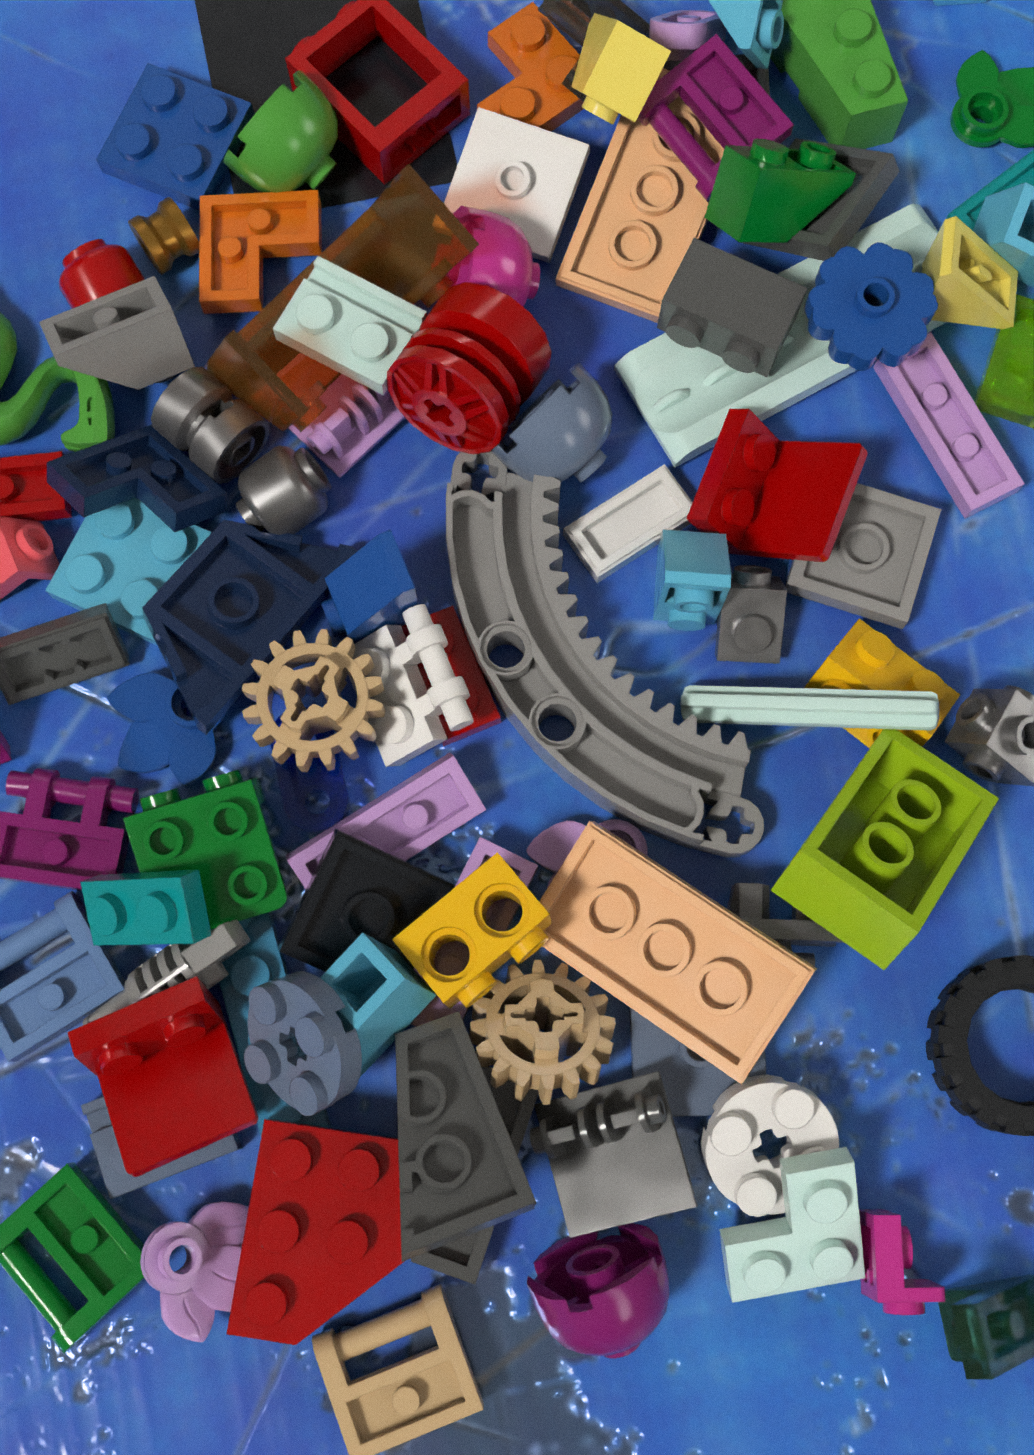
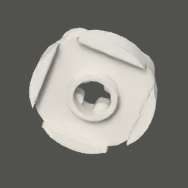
M768 1074L749 1077L742 1085L737 1082L727 1088L712 1106L714 1113L708 1120L707 1129L703 1128L701 1138L703 1160L716 1187L726 1198L736 1203L744 1213L755 1217L785 1213L779 1159L839 1148L838 1130L834 1119L816 1094L803 1085L801 1087L797 1083L785 1081L782 1077ZM771 1129L777 1138L786 1136V1145L781 1148V1153L775 1158L768 1159L765 1155L756 1157L753 1154V1150L762 1145L759 1134L765 1130Z

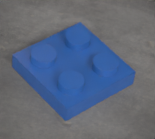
M147 63L96 161L103 173L166 198L170 197L174 201L200 211V195H215L229 169L223 162L227 151L230 150L236 155L242 144V141L237 136L255 115L252 103Z

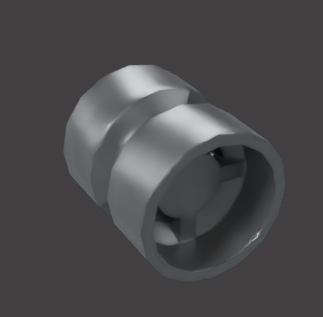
M202 366L193 367L174 379L160 395L151 416L152 427L181 451L189 450L190 460L218 484L233 480L250 466L262 451L270 433V426L267 421L241 399L233 400L232 391Z

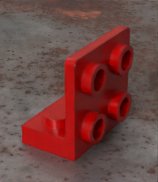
M729 409L686 519L700 532L726 534L729 554L825 562L829 559L868 452L860 443L780 441L750 409Z
M197 976L67 1032L74 1057L99 1079L125 1170L133 1177L143 1175L258 1122L259 1117L220 1004Z

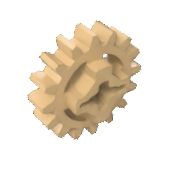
M326 629L319 631L315 643H307L302 632L297 630L293 632L294 647L285 650L281 644L274 640L269 643L274 659L269 664L256 659L251 663L254 671L260 677L259 683H245L242 686L245 696L256 702L255 705L249 706L242 711L243 717L248 724H262L252 735L260 747L270 745L274 741L276 742L271 756L279 764H283L293 753L296 754V764L301 772H308L313 758H320L328 771L335 770L336 753L343 751L346 756L356 760L359 755L354 741L358 737L373 742L376 739V732L367 721L369 718L385 716L383 703L371 699V697L384 691L381 677H365L374 668L373 660L368 653L353 660L356 647L351 638L346 637L337 647H333L331 637ZM316 662L314 666L293 670V668L299 665ZM347 675L352 678L356 685L357 701L355 708L351 707L348 701L344 700L341 696V692L347 684L345 681ZM322 691L327 703L323 707L312 704L306 710L301 701L306 694L311 697H317ZM274 693L279 695L286 705V710L280 718L282 721L280 727L276 724L272 711ZM330 730L337 732L328 738L310 741L314 734Z
M534 960L531 974L523 975L521 970L515 964L508 966L506 984L497 980V984L485 997H482L473 1004L472 1019L474 1021L470 1022L469 1037L472 1044L477 1045L475 1052L481 1067L493 1065L490 1084L494 1088L505 1084L508 1080L515 1083V1100L522 1101L527 1095L528 1090L534 1089L538 1090L542 1104L550 1105L553 1089L561 1088L563 1093L572 1100L578 1094L579 1078L586 1083L595 1085L599 1079L601 1064L609 1063L614 1044L610 1040L613 1037L616 1023L615 1018L604 1016L608 997L606 994L590 997L588 994L591 980L586 976L579 978L575 982L567 979V964L561 963L554 974L545 973L541 960ZM565 1056H572L571 1058L562 1061Z

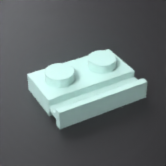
M317 256L313 263L314 269L307 279H303L273 327L275 339L384 396L388 389V369L413 335L420 331V325L427 317V311Z

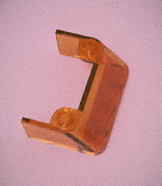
M408 164L398 173L372 206L319 256L413 305L418 300H421L429 308L444 294L448 287L454 284L447 273L470 254L479 243ZM314 261L238 333L235 330L230 332L204 366L206 370L230 389L234 396L241 399L282 432L292 424L302 432L327 408L319 397L341 375V373L276 340L273 327L304 278L307 279L314 269Z

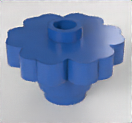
M874 243L867 249L865 254L854 247H843L834 257L823 261L815 277L816 287L812 288L809 292L804 306L805 314L809 319L808 331L817 340L829 341L828 354L837 363L848 364L858 371L869 369L876 359L890 367L899 366L907 356L915 354L921 348L927 337L926 325L932 320L938 308L937 299L933 294V280L927 274L912 272L913 259L911 255L903 250H893L887 244Z

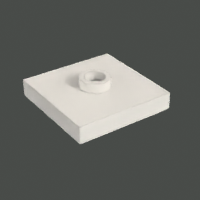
M478 107L438 218L440 225L458 231L461 224L450 222L453 213L460 206L484 209L508 217L522 229L530 244L532 257L550 263L590 154V145Z

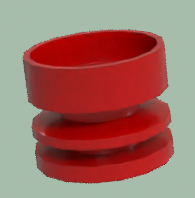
M464 282L448 287L420 325V331H417L403 348V351L387 371V388L399 411L411 425L429 439L454 451L473 455L490 452L500 443L508 430V426L518 416L520 406L532 395L550 368L552 351L545 331L533 315L511 296L488 285Z

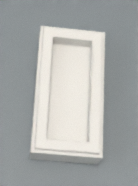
M664 464L563 528V536L595 582L599 583L657 546L663 529L680 531L691 523L686 518L693 502Z

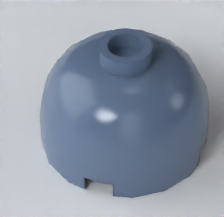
M580 363L569 369L577 378L573 383L566 387L559 379L555 381L509 426L513 431L509 437L513 441L508 447L500 441L491 450L510 471L525 480L533 482L535 474L554 477L562 482L574 475L581 483L593 474L607 458L600 448L611 432L613 414L608 397L598 382Z

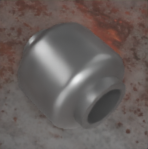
M279 445L240 473L238 487L243 498L236 503V507L248 525L254 526L259 531L266 529L270 533L277 535L295 534L326 511L328 504L326 492L331 489V484L320 465L307 450L301 447L295 452L287 446Z

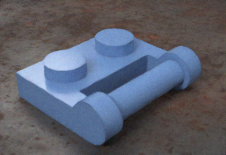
M73 891L54 901L55 909L0 942V972L67 931L75 943L0 989V1048L8 1062H17L80 1023L84 1018L125 989V979L106 946L93 945L86 907Z

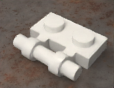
M425 604L415 605L402 613L410 633L407 638L403 633L401 625L386 624L354 644L356 649L353 660L367 653L373 660L374 668L365 677H381L384 691L371 697V699L383 703L385 716L369 718L367 722L376 732L375 742L386 767L401 766L447 740L438 717L439 715H444L450 731L460 730L474 722L466 700L470 697L468 688L463 677L455 676L444 650L448 645L447 638L440 624H433ZM421 662L432 686L428 690L417 666ZM350 677V680L357 695L356 685Z

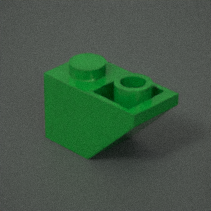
M754 139L752 146L725 145L705 218L738 242L787 243L852 186L856 173L834 160L836 156L835 150L815 142H801L799 149H789L783 144L767 139Z

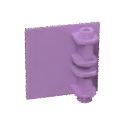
M304 354L300 355L256 395L257 399L339 478L405 419L404 415L395 406L388 389L383 396Z

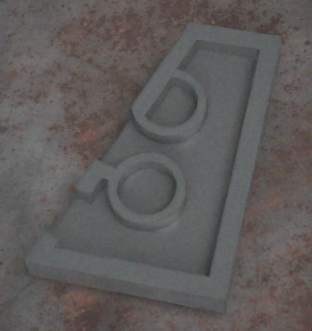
M459 1011L395 1034L402 1262L531 1211L536 1205V1200Z

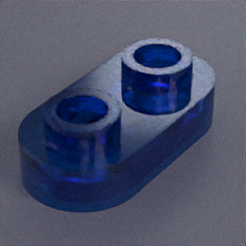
M281 714L275 721L278 727H280V725L282 724L280 718L283 714ZM330 730L314 734L316 740H321L334 735L335 731ZM275 741L270 744L271 750H273V746L276 743ZM340 752L335 754V770L331 771L327 770L320 758H313L308 772H301L297 767L296 754L292 753L283 764H279L274 760L285 812L297 828L308 834L319 835L348 816L350 795ZM318 793L328 795L330 804L325 812L313 814L308 811V801L313 795Z

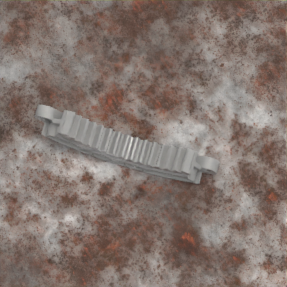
M491 451L474 455L460 452L453 463L451 482L447 483L446 543L454 600L462 628L485 682L505 717L535 754L566 783L600 808L631 823L642 831L683 847L726 858H736L749 853L761 840L764 832V819L758 807L751 801L740 797L745 767L749 763L751 750L747 748L745 734L738 731L728 745L723 744L720 726L714 724L704 736H700L697 734L696 716L690 715L680 725H676L673 723L675 708L673 704L668 703L657 712H654L650 709L654 694L652 690L647 689L634 697L630 694L635 678L631 673L614 679L613 675L617 659L612 655L597 660L602 640L599 636L586 638L589 621L586 616L576 617L578 599L575 594H568L569 575L568 572H562L563 552L561 549H558L560 531L557 526L561 481L554 477L534 474L533 482L517 474L508 473L507 467ZM478 464L488 465L489 475L494 477L485 479L482 493L472 490L471 475L467 474L475 473ZM504 644L512 645L521 651L523 658L513 667H499L489 659L492 650ZM559 715L571 722L574 732L563 741H553L543 736L539 730V725L545 718ZM704 803L713 806L705 819L725 821L730 812L735 811L740 813V824L750 827V834H742L735 844L726 841L727 833L720 828L707 826L703 834L695 833L694 831L700 825L703 818Z

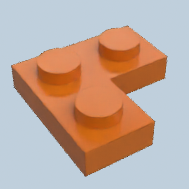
M531 2L488 32L489 49L515 78L478 103L477 109L480 107L551 132L584 109L581 106L587 95L571 87L580 54L534 2Z
M318 190L200 195L199 303L204 314L263 311V258L322 255L321 200Z

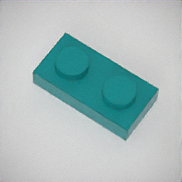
M199 870L102 874L80 882L94 946L194 944L211 936Z

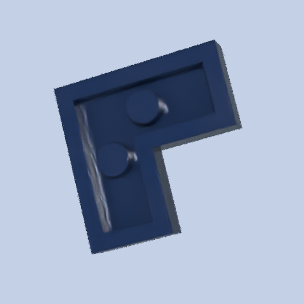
M152 425L47 462V483L83 517L137 497L171 530L178 532L224 513L226 510L227 492L196 466L181 450L177 449L155 430Z

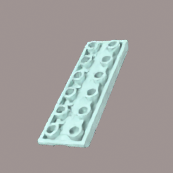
M910 204L860 230L854 235L847 246L854 247L865 254L867 249L874 243L887 244L893 250L899 249L908 252L913 259L912 272L922 273V263L938 231L921 205ZM807 258L777 274L808 289L797 318L768 377L756 372L743 373L728 366L722 357L700 347L688 348L679 345L671 340L666 333L631 350L614 365L616 374L674 468L715 447L729 409H750L763 421L857 371L848 364L833 361L828 354L829 341L817 340L808 331L809 319L805 314L804 306L809 292L812 288L816 287L815 277L823 262L822 260ZM931 320L926 325L927 333L946 322Z

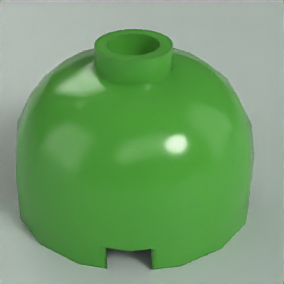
M298 70L293 74L294 84L297 88L292 92L283 83L259 108L237 136L245 143L244 150L240 156L237 157L230 150L224 156L223 162L243 181L258 191L274 193L295 191L305 183L315 190L337 165L329 156L338 139V119L336 113L323 91L302 70Z

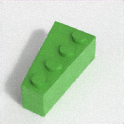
M783 0L781 7L784 16L783 35L779 46L776 49H772L770 58L779 72L783 73L786 71L800 91L798 95L799 101L829 144L861 149L892 142L907 106L908 98L871 0Z

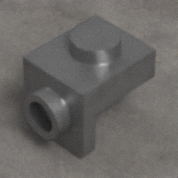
M739 565L734 567V573L731 574V589L718 616L715 645L717 661L780 664L787 589L780 577L771 576V569L755 565Z

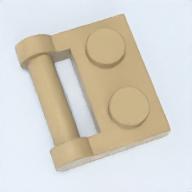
M441 1284L421 1291V1300L337 1334L333 1328H330L312 1336L315 1357L349 1455H376L484 1410L481 1394ZM427 1327H432L437 1346L355 1380H350L345 1365L346 1360Z

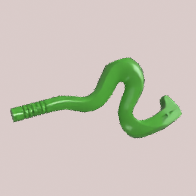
M0 312L1 390L11 371L17 353V340L10 321ZM54 356L46 359L36 367L15 396L8 401L0 402V446L24 437L36 425L53 392L62 383L69 382L76 383L78 386L79 420L76 426L61 434V441L65 448L76 452L115 438V411L107 380L60 367Z

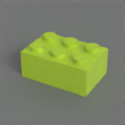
M883 729L778 878L771 891L878 967L885 970L921 930L999 798L897 729Z

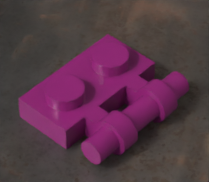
M36 768L33 773L14 770L9 772L6 780V794L24 797L26 802L23 814L0 811V879L82 891L81 881L102 874L123 873L129 844L127 830L106 827L112 810L135 813L139 802L138 788L118 786L114 778L93 776L90 781L60 777L58 770ZM56 802L83 806L80 823L51 819L52 807Z

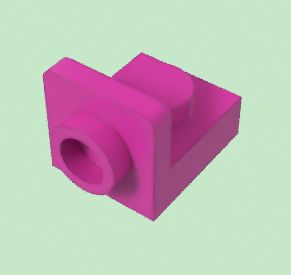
M859 1209L866 1277L860 1279L861 1294L877 1303H883V1312L894 1315L925 1314V1302H946L944 1286L929 1279H904V1269H910L912 1266L913 1245L908 1227L901 1226V1215L884 1209Z

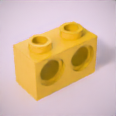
M497 852L392 940L449 1009L459 1001L468 1008L485 996L497 984V980L492 974L512 957L518 964H521L549 940L544 930L552 924L548 911ZM501 899L513 900L522 907V917L519 923L508 931H496L486 924L487 910L494 902ZM452 941L464 943L468 946L470 952L469 962L465 969L452 976L438 973L434 961L439 948Z

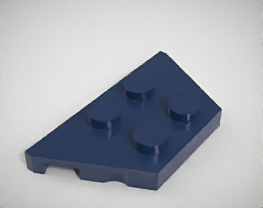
M223 520L142 607L144 620L198 730L207 735L243 694V684L251 683L257 678L258 675L251 666L253 660L256 659L268 664L274 656L269 643L275 640L284 647L293 636V632L297 631L305 623L321 602L330 594L324 578L357 552L356 549L343 544L339 545L338 550L304 544L300 535L265 533L257 530L252 525Z

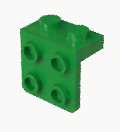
M240 769L202 780L205 793L182 800L178 788L141 798L139 800L143 811L123 818L140 873L199 870L210 930L225 922H231L232 920L242 921L278 910L286 903L288 893L260 805L266 799L259 776L243 781Z

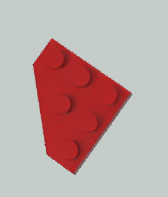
M264 1119L227 1334L297 1345L403 1263L401 1259L398 1138L275 1119Z

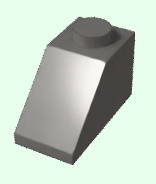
M155 276L39 322L58 366L140 390L154 383L165 382L172 379L176 374L195 367L174 312Z

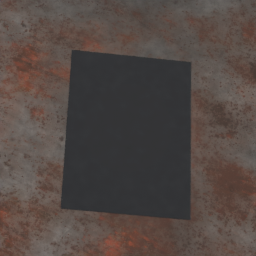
M195 0L212 88L251 102L256 113L283 83L292 91L285 58L292 53L297 43L307 36L315 35L336 18V15L344 5L357 0ZM387 0L427 39L418 0ZM379 36L375 37L326 77L374 127L427 85ZM448 132L385 185L337 139L329 155L337 165L315 190L319 191L321 208L451 183L457 164L450 134ZM243 142L236 154L237 157H239L242 151L244 150L243 147L245 143ZM229 168L234 194L262 193L243 181ZM305 183L303 186H301L295 191L313 189L307 183Z

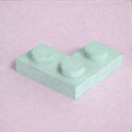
M847 1147L779 1159L786 1217L719 1229L726 1286L732 1303L866 1278L855 1163Z

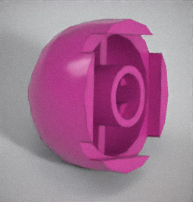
M460 206L453 213L450 222L461 224L456 239L444 238L437 272V302L448 287L468 282L488 285L511 296L524 307L526 300L533 299L537 294L540 283V266L538 263L533 262L532 250L522 229L508 217L484 209Z

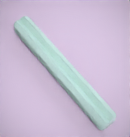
M689 685L684 688L680 702L683 720L687 719L690 715H694L697 717V723L931 731L936 729L939 720L938 695L932 691Z

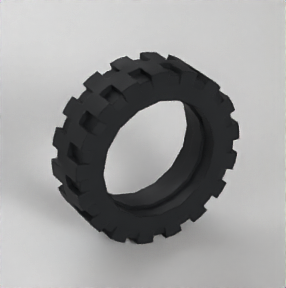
M1016 955L972 966L958 974V978L952 984L946 985L937 998L940 1000L937 1009L931 1011L928 1018L927 1028L931 1029V1042H926L927 1059L933 1060L936 1073L932 1075L940 1091H946L952 1100L949 1103L956 1111L963 1116H969L976 1121L975 1124L991 1131L1019 1136H1034V1101L1016 1102L1002 1098L986 1087L971 1065L967 1043L972 1016L983 1001L1000 991L1019 989L1034 994V958L1028 955Z

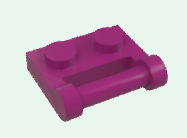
M717 34L655 83L637 118L643 126L650 124L698 181L695 188L707 202L710 200L721 160L718 163L712 160L669 109L670 103L680 96L723 149H725V145L752 146L754 139H767L782 143L791 135L794 126Z

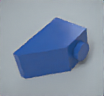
M391 529L375 536L324 578L332 598L321 602L333 635L338 637L346 633L353 640L354 644L386 624L405 625L402 613L410 607L419 605L415 586Z

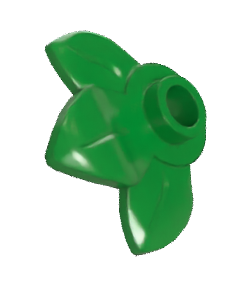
M984 50L969 57L961 65L956 77L959 99L950 116V123L954 134L962 142L974 147H988L999 141L1017 148L1034 147V67L1016 68L999 72L995 62ZM974 118L981 119V120H983L985 123L978 122V121L975 120Z

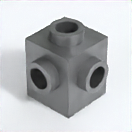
M1007 685L1003 689H973L970 696L960 705L956 713V722L944 742L965 758L962 763L963 766L977 777L995 783L1034 787V695L1022 688Z

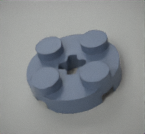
M299 971L270 980L254 987L250 991L248 998V1034L251 1045L245 1049L244 1062L248 1073L255 1082L259 1084L268 1083L284 1102L297 1109L304 1116H313L332 1106L339 1099L349 1095L356 1088L362 1068L360 1041L356 1028L345 1033L342 1022L336 1014V1011L345 1008V1005L330 985L314 974Z

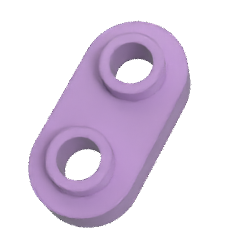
M678 10L650 18L649 38L671 51L667 60L683 61L715 34L722 41L725 40L726 27L715 11Z

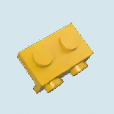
M860 618L804 687L818 689L932 691L936 693L939 699V720L936 729L931 731L898 730L920 746H923L932 737L960 696L958 692L944 683L936 673L927 670L894 645L886 635L874 630ZM844 728L868 748L872 746L883 730Z

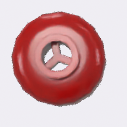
M95 239L80 245L63 259L62 264L65 269L59 278V288L70 307L75 308L145 280L130 253L124 247L118 244L107 245L103 239Z

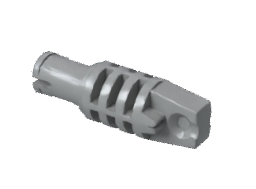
M232 920L231 922L219 925L211 931V936L197 943L169 944L133 970L125 981V989L84 1018L82 1023L83 1025L88 1024L196 976L209 990L229 975L222 962L251 940L239 921Z

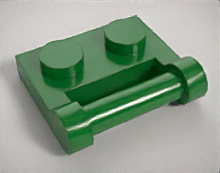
M75 1162L67 1163L0 1224V1265L56 1331L51 1338L63 1353L69 1351L82 1340L98 1322L145 1279L140 1263L144 1244ZM29 1230L87 1298L88 1302L78 1311L20 1243V1240Z

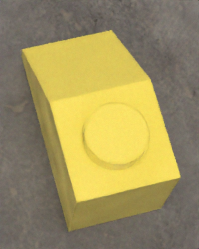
M594 13L588 25L571 87L587 95L581 106L582 108L610 124H614L618 114L636 122L671 51L619 20Z

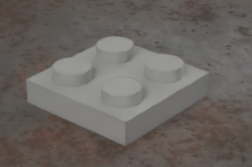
M857 483L829 559L825 562L793 560L785 584L787 593L903 629L910 618L942 509Z

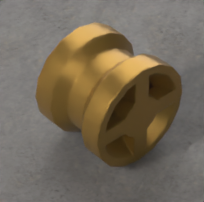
M170 197L160 201L157 211L150 216L137 215L128 221L141 248L161 275L172 269L173 260L182 255L192 257L199 253V241L177 204Z

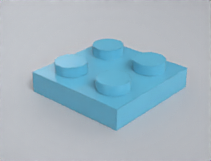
M136 498L130 499L85 517L45 591L52 598L80 611L106 603L117 628L157 645L144 620L142 607L212 532L197 525L174 532L143 502Z

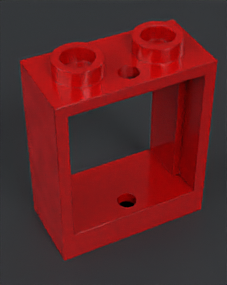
M357 0L347 3L340 9L335 19L315 35L307 36L299 41L292 53L285 58L292 91L297 88L294 84L293 74L298 70H302L323 91L331 103L338 119V139L384 185L470 115L469 79L387 0ZM379 36L427 85L374 127L326 77L375 37Z

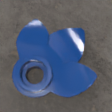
M153 672L140 674L123 682L107 696V701L115 710L133 721L120 749L118 766L121 769L134 773H151L162 770L170 765L176 779L184 786L195 782L210 769L217 754L214 731L221 725L226 713L209 733L205 735L198 730L194 719L186 715L187 705L175 681Z

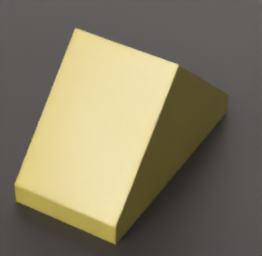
M957 216L945 219L922 263V273L927 274L933 280V294L938 303L937 311L932 320L996 329L1014 327L1018 271Z

